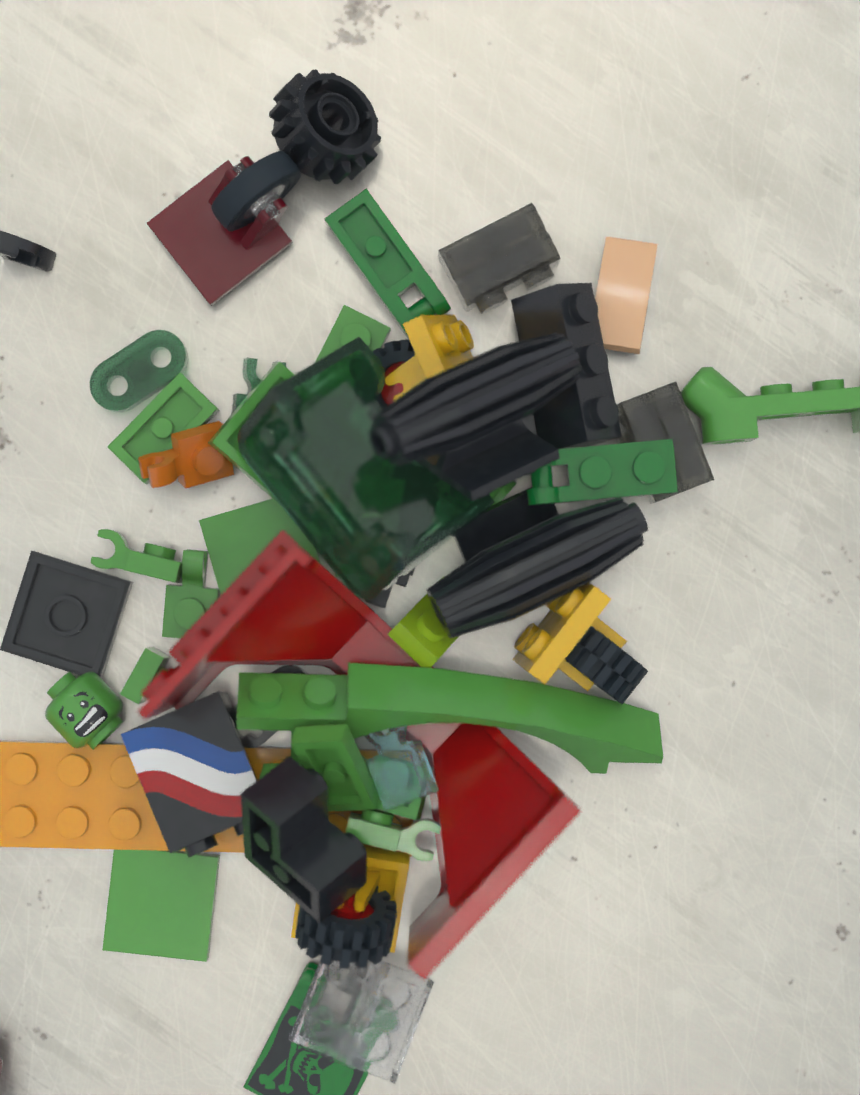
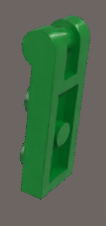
M367 188L324 218L329 229L407 338L408 335L403 326L404 323L420 315H444L451 310L441 291ZM415 285L423 298L407 308L399 296Z
M673 439L559 449V459L537 469L531 474L532 489H527L528 506L677 493ZM567 465L568 486L553 487L552 467Z

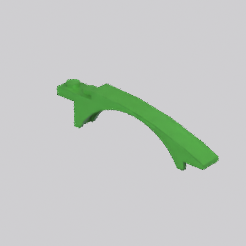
M348 663L347 675L239 672L237 730L291 731L292 741L295 727L347 724L355 739L370 733L409 725L468 723L501 727L538 737L571 754L590 773L606 774L609 762L662 764L663 761L658 713L626 703L622 705L615 700L537 682L448 669ZM291 745V757L294 760L299 761Z

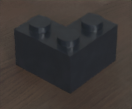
M288 756L240 793L245 858L319 923L367 883V852L365 847L355 835L350 832L343 833L328 820V787L317 771L312 768L305 769L291 756Z

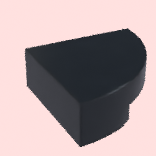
M0 230V256L3 259L45 272L48 270L52 271L57 255L54 251Z

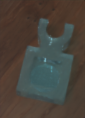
M407 726L390 728L386 734L378 731L364 735L376 747L378 753L377 756L366 761L384 811L393 810L439 791L421 740L407 742Z

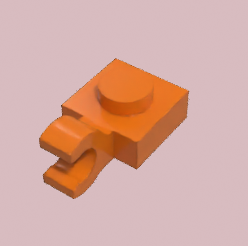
M216 421L172 433L173 449L145 454L138 458L141 477L143 479L149 478L152 488L169 485L176 481L177 478L183 487L190 488L234 475L233 464L208 443L223 423Z

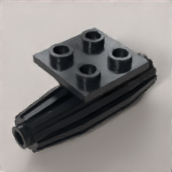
M556 332L497 346L428 377L373 416V425H371L372 428L368 433L372 449L379 458H388L391 464L402 465L417 461L471 501L487 496L494 490L522 476L532 474L537 469L559 459V449L528 430L522 419L533 414L579 380L581 365L579 364L578 353L575 352L573 344L565 338V335L557 334Z
M526 489L450 525L465 563L429 587L427 594L436 616L449 638L512 621L594 581L643 546L644 539L642 534L648 531V525L639 506L635 502L628 505L621 497L558 514L555 504L528 506Z

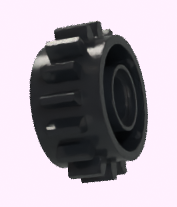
M312 69L306 77L299 72L273 98L277 104L269 112V117L274 120L271 133L275 137L279 150L284 151L291 157L301 173L314 178L315 181L320 182L321 180L331 179L334 184H339L346 177L353 180L377 157L378 154L374 148L381 142V136L377 134L378 118L366 95L346 78L335 73H319L317 69Z

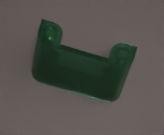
M359 336L271 388L241 427L237 439L240 453L246 463L345 586L357 597L371 600L391 587L480 517L495 501L490 495L471 501L417 461L396 465L391 464L388 458L381 459L376 455L370 444L368 433L372 428L371 425H373V416L383 409L375 398L385 385V374L381 360Z

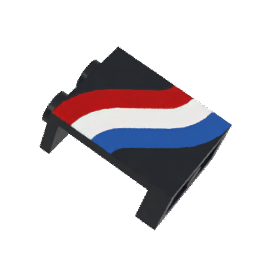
M217 691L120 734L170 853L185 849L189 858L217 846L218 843L214 836L232 827H234L237 836L243 834L240 793L258 779L230 716V713L235 711L227 692Z

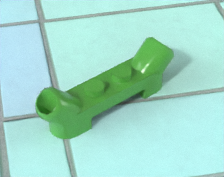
M702 367L680 392L681 403L701 419L703 445L751 442L759 438L757 420L851 413L853 433H860V386L844 388L843 379L812 382L813 391L792 392V384L766 385L760 387L761 395L746 396L713 367Z

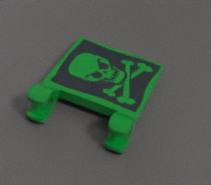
M314 962L307 963L243 1088L256 1095H358L383 1045L397 1023L399 1007L383 1000L379 1004L367 1031L364 1032L311 1004L323 982L326 970Z

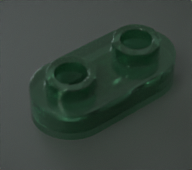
M154 330L146 333L100 363L94 369L90 378V391L94 400L100 406L112 412H126L133 409L165 388L180 372L184 373L188 364L187 349L184 343L169 331ZM162 349L169 350L171 353L170 363L165 367L155 366L153 361L155 353ZM120 377L125 378L128 383L126 392L123 395L114 396L110 390L112 381Z

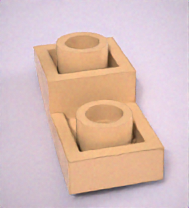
M606 236L595 297L604 349L640 354L658 244Z

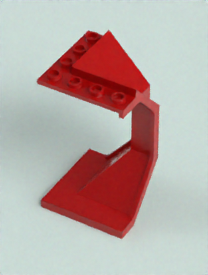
M282 529L168 651L181 666L178 665L174 669L171 667L167 671L165 669L162 670L146 686L141 695L148 701L138 710V713L146 720L173 707L179 709L194 702L223 670L232 665H318L331 669L337 675H347L348 663L420 666L387 635L392 628ZM429 723L394 728L421 753L426 766L433 767L429 783L432 818L441 825L440 832L435 833L441 879L440 891L432 903L409 926L407 965L423 980L435 970L581 812L578 805L495 726L468 723Z

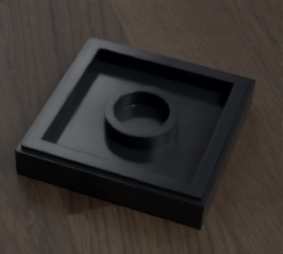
M31 551L0 650L77 675L95 672L103 679L133 582L37 551Z

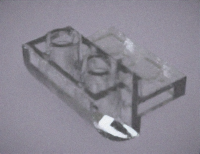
M320 959L288 1040L351 1069L355 1068L395 1084L434 982L428 977L423 980L415 972L382 960L375 965L368 960L367 967L359 969L355 962H350L349 969L339 968V961L333 960L331 965L328 966L322 964Z

